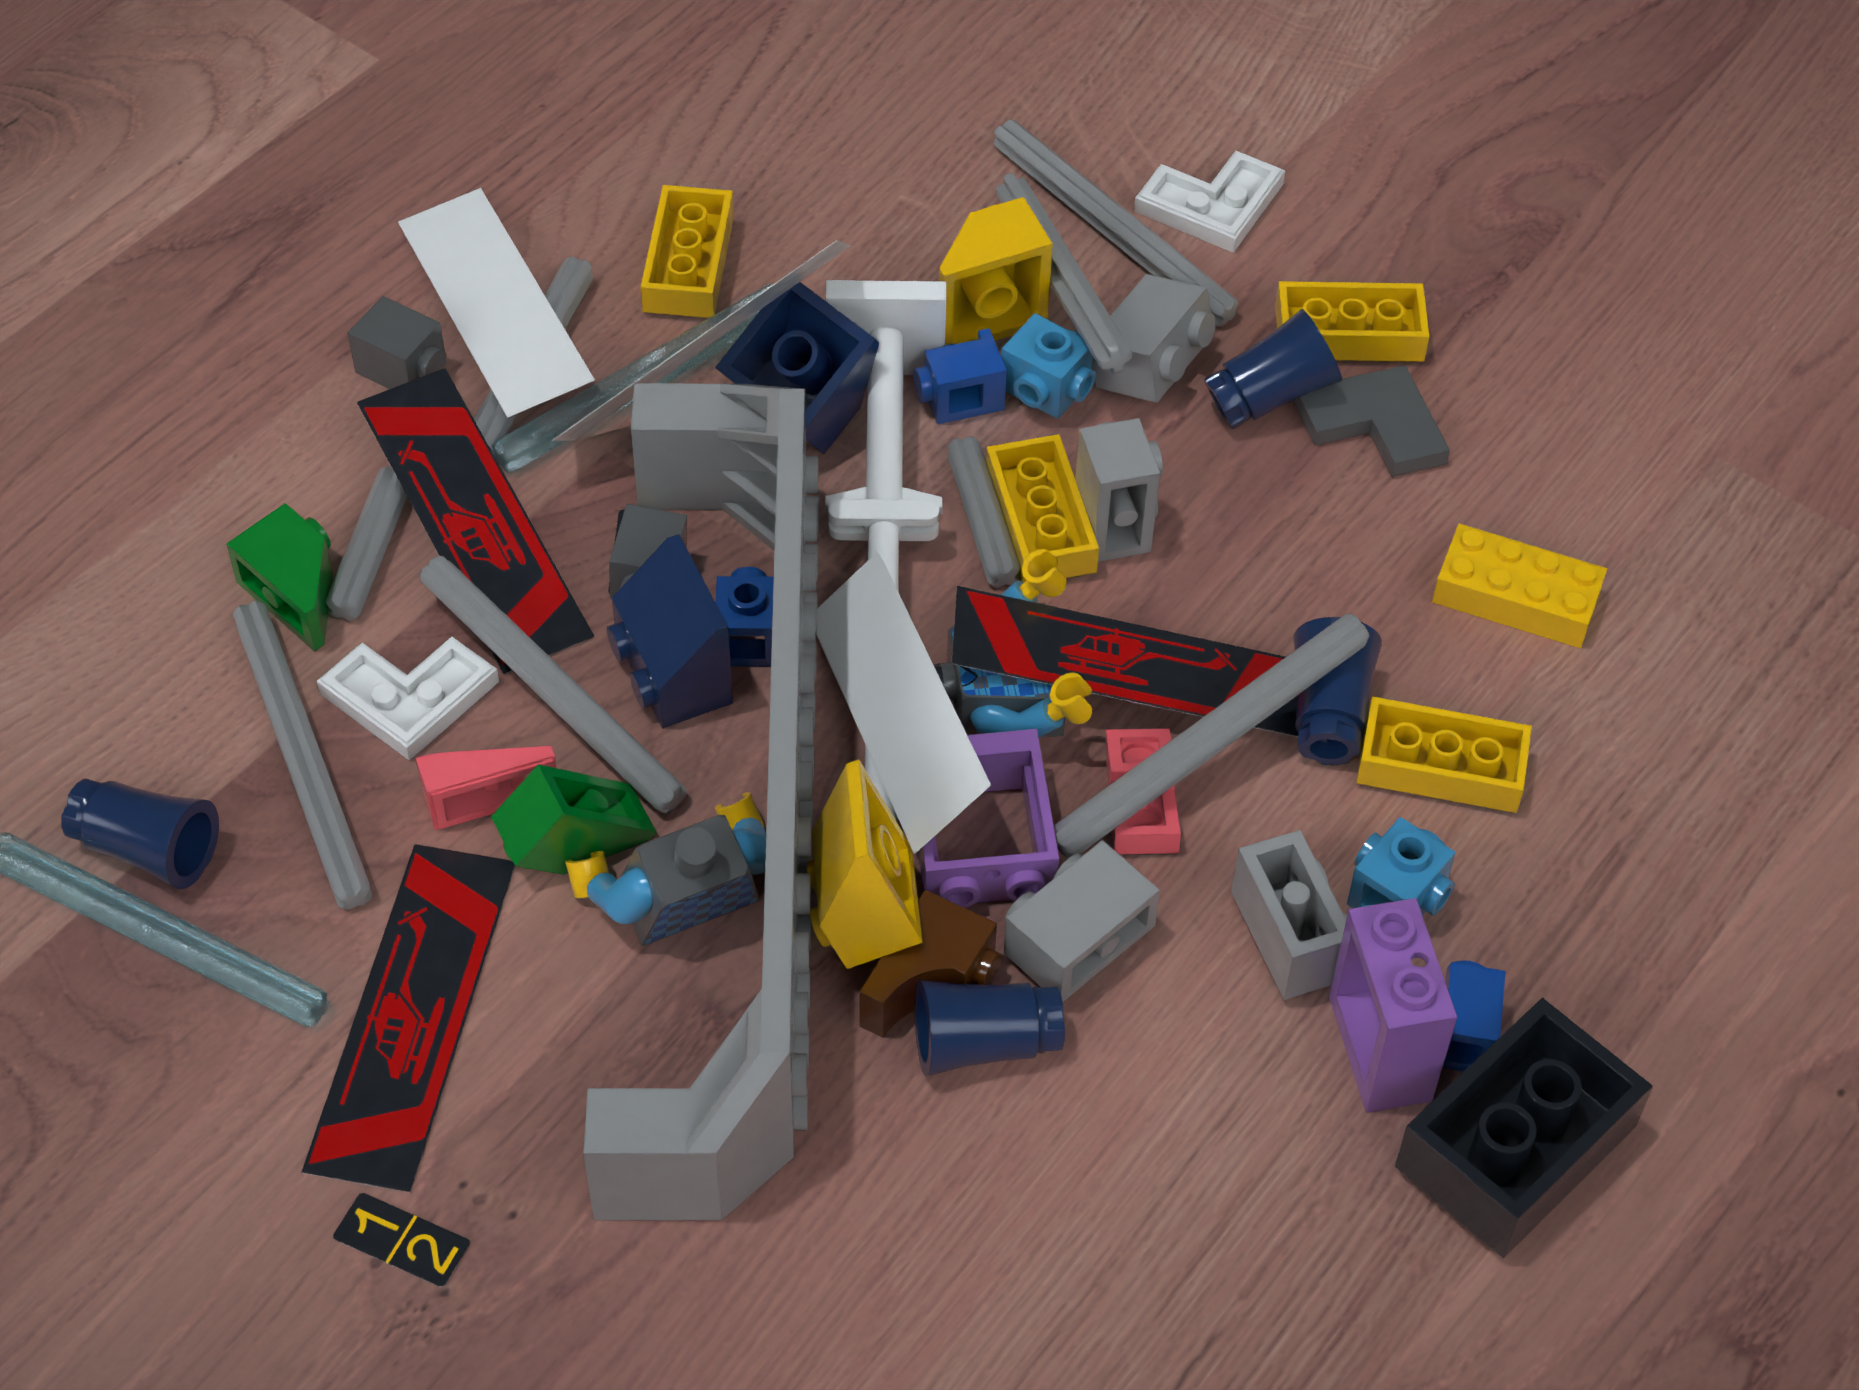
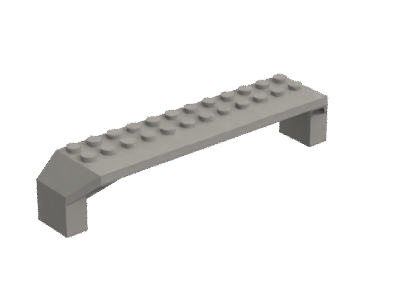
M634 383L631 436L638 506L659 510H724L774 550L762 989L689 1089L588 1088L583 1154L594 1220H723L794 1158V1131H808L807 1069H809L808 1009H810L811 989L809 951H811L812 936L810 916L812 885L810 873L807 872V862L812 860L811 846L812 829L814 826L812 792L815 769L813 738L815 731L814 684L816 680L815 630H817V592L806 591H816V581H818V544L807 542H817V533H819V496H807V493H818V456H806L804 389L753 384Z

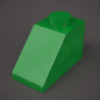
M284 503L230 540L226 545L236 583L254 599L265 604L267 610L315 652L325 644L329 608L326 604V597L333 582V572L328 554L331 542L326 531L315 519L311 517L302 518L290 506Z
M539 764L491 816L504 842V851L516 867L562 875L568 873L565 863L567 860H586L591 858V853L595 851H603L605 858L645 843L657 833L637 794L629 783Z

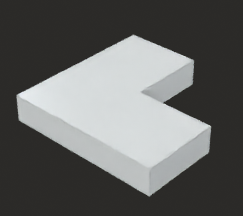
M1235 151L1210 184L1161 164L1135 197L1134 212L1234 253L1282 187L1285 170Z
M453 637L449 638L408 675L367 645L361 643L317 680L321 696L409 761L499 683L497 668Z

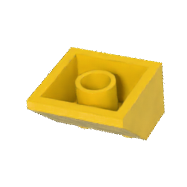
M1024 197L970 212L939 267V281L946 282L945 346L978 340V330L990 328L994 341L1013 336L1034 313L1048 319L1053 243Z
M860 760L847 763L812 829L814 859L807 862V872L810 873L811 885L817 895L818 906L810 911L815 934L823 947L832 945L845 967L849 969L923 942L912 848Z

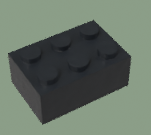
M1542 997L1406 1126L1395 1167L1504 1259L1637 1126L1653 1085Z

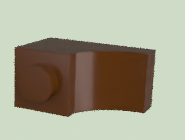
M925 890L918 900L923 943L881 957L859 992L860 1027L884 1038L887 1032L900 1019L914 1011L915 989L918 980L952 984L990 985L998 971L1002 954L995 951L996 922Z

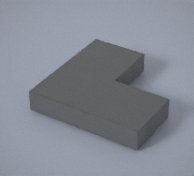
M1406 365L1344 378L1341 382L1310 392L1294 400L1297 411L1314 445L1370 433L1391 476L1441 466L1448 462L1450 449Z

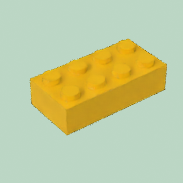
M662 185L640 287L642 312L714 318L734 219L732 190Z
M1279 281L1275 303L1277 329L1300 309H1303L1317 326L1335 360L1425 361L1429 342V328L1423 283Z
M1060 434L987 446L986 463L1020 564L1019 576L1023 583L1027 581L1022 573L1026 557L1038 549H1046L1058 559L1056 568L1066 578L1097 573L1099 546Z
M1458 523L1437 578L1432 603L1581 649L1608 568Z
M1372 696L1356 783L1517 813L1524 791L1532 726Z

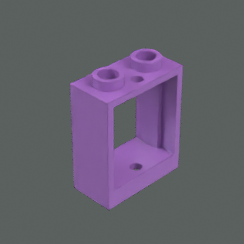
M1037 729L967 735L991 783V786L984 792L1022 789L1033 853L939 862L936 836H934L918 851L923 892L927 890L964 908L979 902L1010 899L1016 901L1027 892L1036 894L1054 879L1059 869V854Z
M1413 898L1349 909L1329 998L1365 1111L1367 1113L1431 1102L1456 1024L1457 1015L1417 899ZM1421 958L1427 965L1417 967L1412 964L1411 960Z

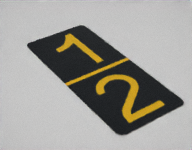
M360 1193L333 1234V1238L336 1241L439 1287H443L447 1283L470 1245V1241L467 1238L366 1193Z

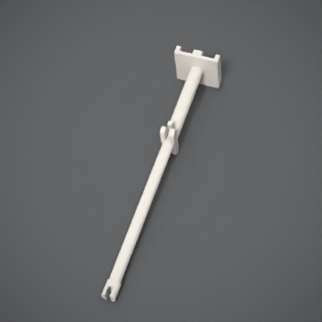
M826 280V302L879 342L867 385L866 487L826 496L825 513H828L829 517L828 530L830 536L836 540L868 541V560L879 551L899 592V541H931L935 539L939 533V514H942V497L902 487L903 375H913L914 368L924 366L925 350L945 346L946 282ZM865 745V770L897 822V814Z

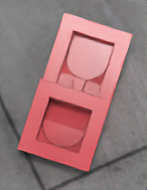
M1170 728L1106 730L1108 786L1170 742ZM1175 785L1112 830L1113 850L1118 854L1179 853L1181 832L1175 797Z

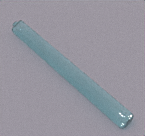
M773 283L765 285L495 441L492 447L498 464L507 473H514L567 442L552 440L764 292ZM759 311L656 383H668L733 345ZM632 399L631 401H629L628 403H626V404H625L624 406H622L621 408H619L618 410H616V411H615L614 413H612L611 415L615 414L616 412L620 411L621 409H623V408L627 407L628 405L632 404V403H633V399Z
M0 833V873L306 1027L317 1025L322 1015L326 1013L329 1001L324 989L11 833Z

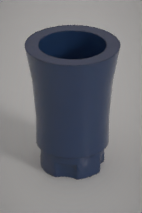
M1300 309L1273 333L1245 352L1223 364L1224 370H1219L1204 379V383L1219 412L1230 428L1234 429L1250 418L1255 421L1274 409L1310 392L1341 382L1342 375L1331 350L1310 316L1303 309Z
M1323 617L1302 624L1293 636L1294 649L1296 650L1341 617ZM1363 622L1361 623L1369 633L1366 645L1297 695L1295 727L1298 732V751L1304 758L1314 759L1323 765L1347 764L1352 757L1360 755L1361 738L1365 735L1367 727L1368 703L1373 674L1382 647V639L1378 632Z
M84 778L76 783L68 794L67 805L61 815V828L65 836L81 841L89 850L116 858L144 870L176 889H185L193 885L200 878L213 856L219 833V816L215 805L209 800L170 796L138 789L116 781L100 783Z
M918 980L916 984L914 1000L915 1035L919 1062L925 1077L967 1066L1005 1060L1032 1059L1036 1057L1037 1053L1063 1050L1065 1026L1063 1002L1058 987H1032L1030 983L1001 985L952 984Z

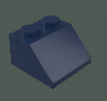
M799 282L758 312L715 368L733 384L804 389L806 441L822 454H825L861 408L879 342L811 289Z
M680 535L668 537L612 597L614 624L606 628L609 643L616 659L619 662L628 660L633 670L630 673V681L639 705L642 709L649 706L652 707L662 729L733 704L728 625Z

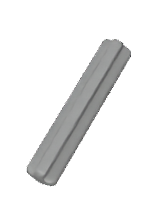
M968 436L964 439L955 438L949 443L948 448L950 452L948 459L987 582L995 588L1005 584L1012 585L1019 580L1020 564L980 442L973 436Z
M386 466L378 471L326 597V604L329 607L328 613L336 619L344 618L348 621H353L360 616L407 499V495L391 467Z

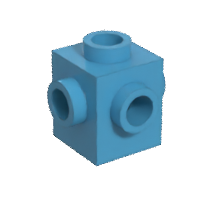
M1036 313L1028 319L1001 350V358L1007 370L1006 392L1019 398L1027 406L1038 408L1057 419L1064 414L1074 401L1082 402L1091 391L1095 382L1096 372L1092 370L1093 356L1082 337L1075 331L1067 330Z
M1399 817L1383 836L1377 832L1373 833L1360 849L1354 863L1356 867L1347 905L1351 908H1358L1416 898L1422 916L1425 912L1435 916L1443 908L1455 887V882L1449 879L1456 852L1447 847L1431 831L1419 829L1402 817Z

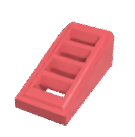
M552 746L442 752L415 757L423 796L435 830L494 814L527 777L524 775L530 774L538 764L557 768Z

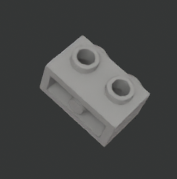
M1146 274L1110 315L1130 347L1132 359L1123 364V372L1112 374L1110 369H1100L1093 357L1092 366L1096 372V388L1157 403L1172 384L1180 380L1186 367L1202 348L1209 345L1213 338L1215 317L1210 311L1207 287Z
M1139 418L1119 422H1104L1096 426L1079 429L1075 480L1099 546L1098 562L1151 552L1155 517L1158 515L1157 497L1159 480L1163 474V462L1157 442H1148Z
M1301 830L1238 848L1231 893L1283 1000L1331 986L1347 915L1342 912L1329 887L1324 868L1314 858Z
M1102 840L1083 856L1077 853L1069 857L1057 870L1054 879L1036 894L1027 892L1013 903L1005 917L1004 954L1042 988L1058 987L1062 1002H1064L1155 927L1160 889Z

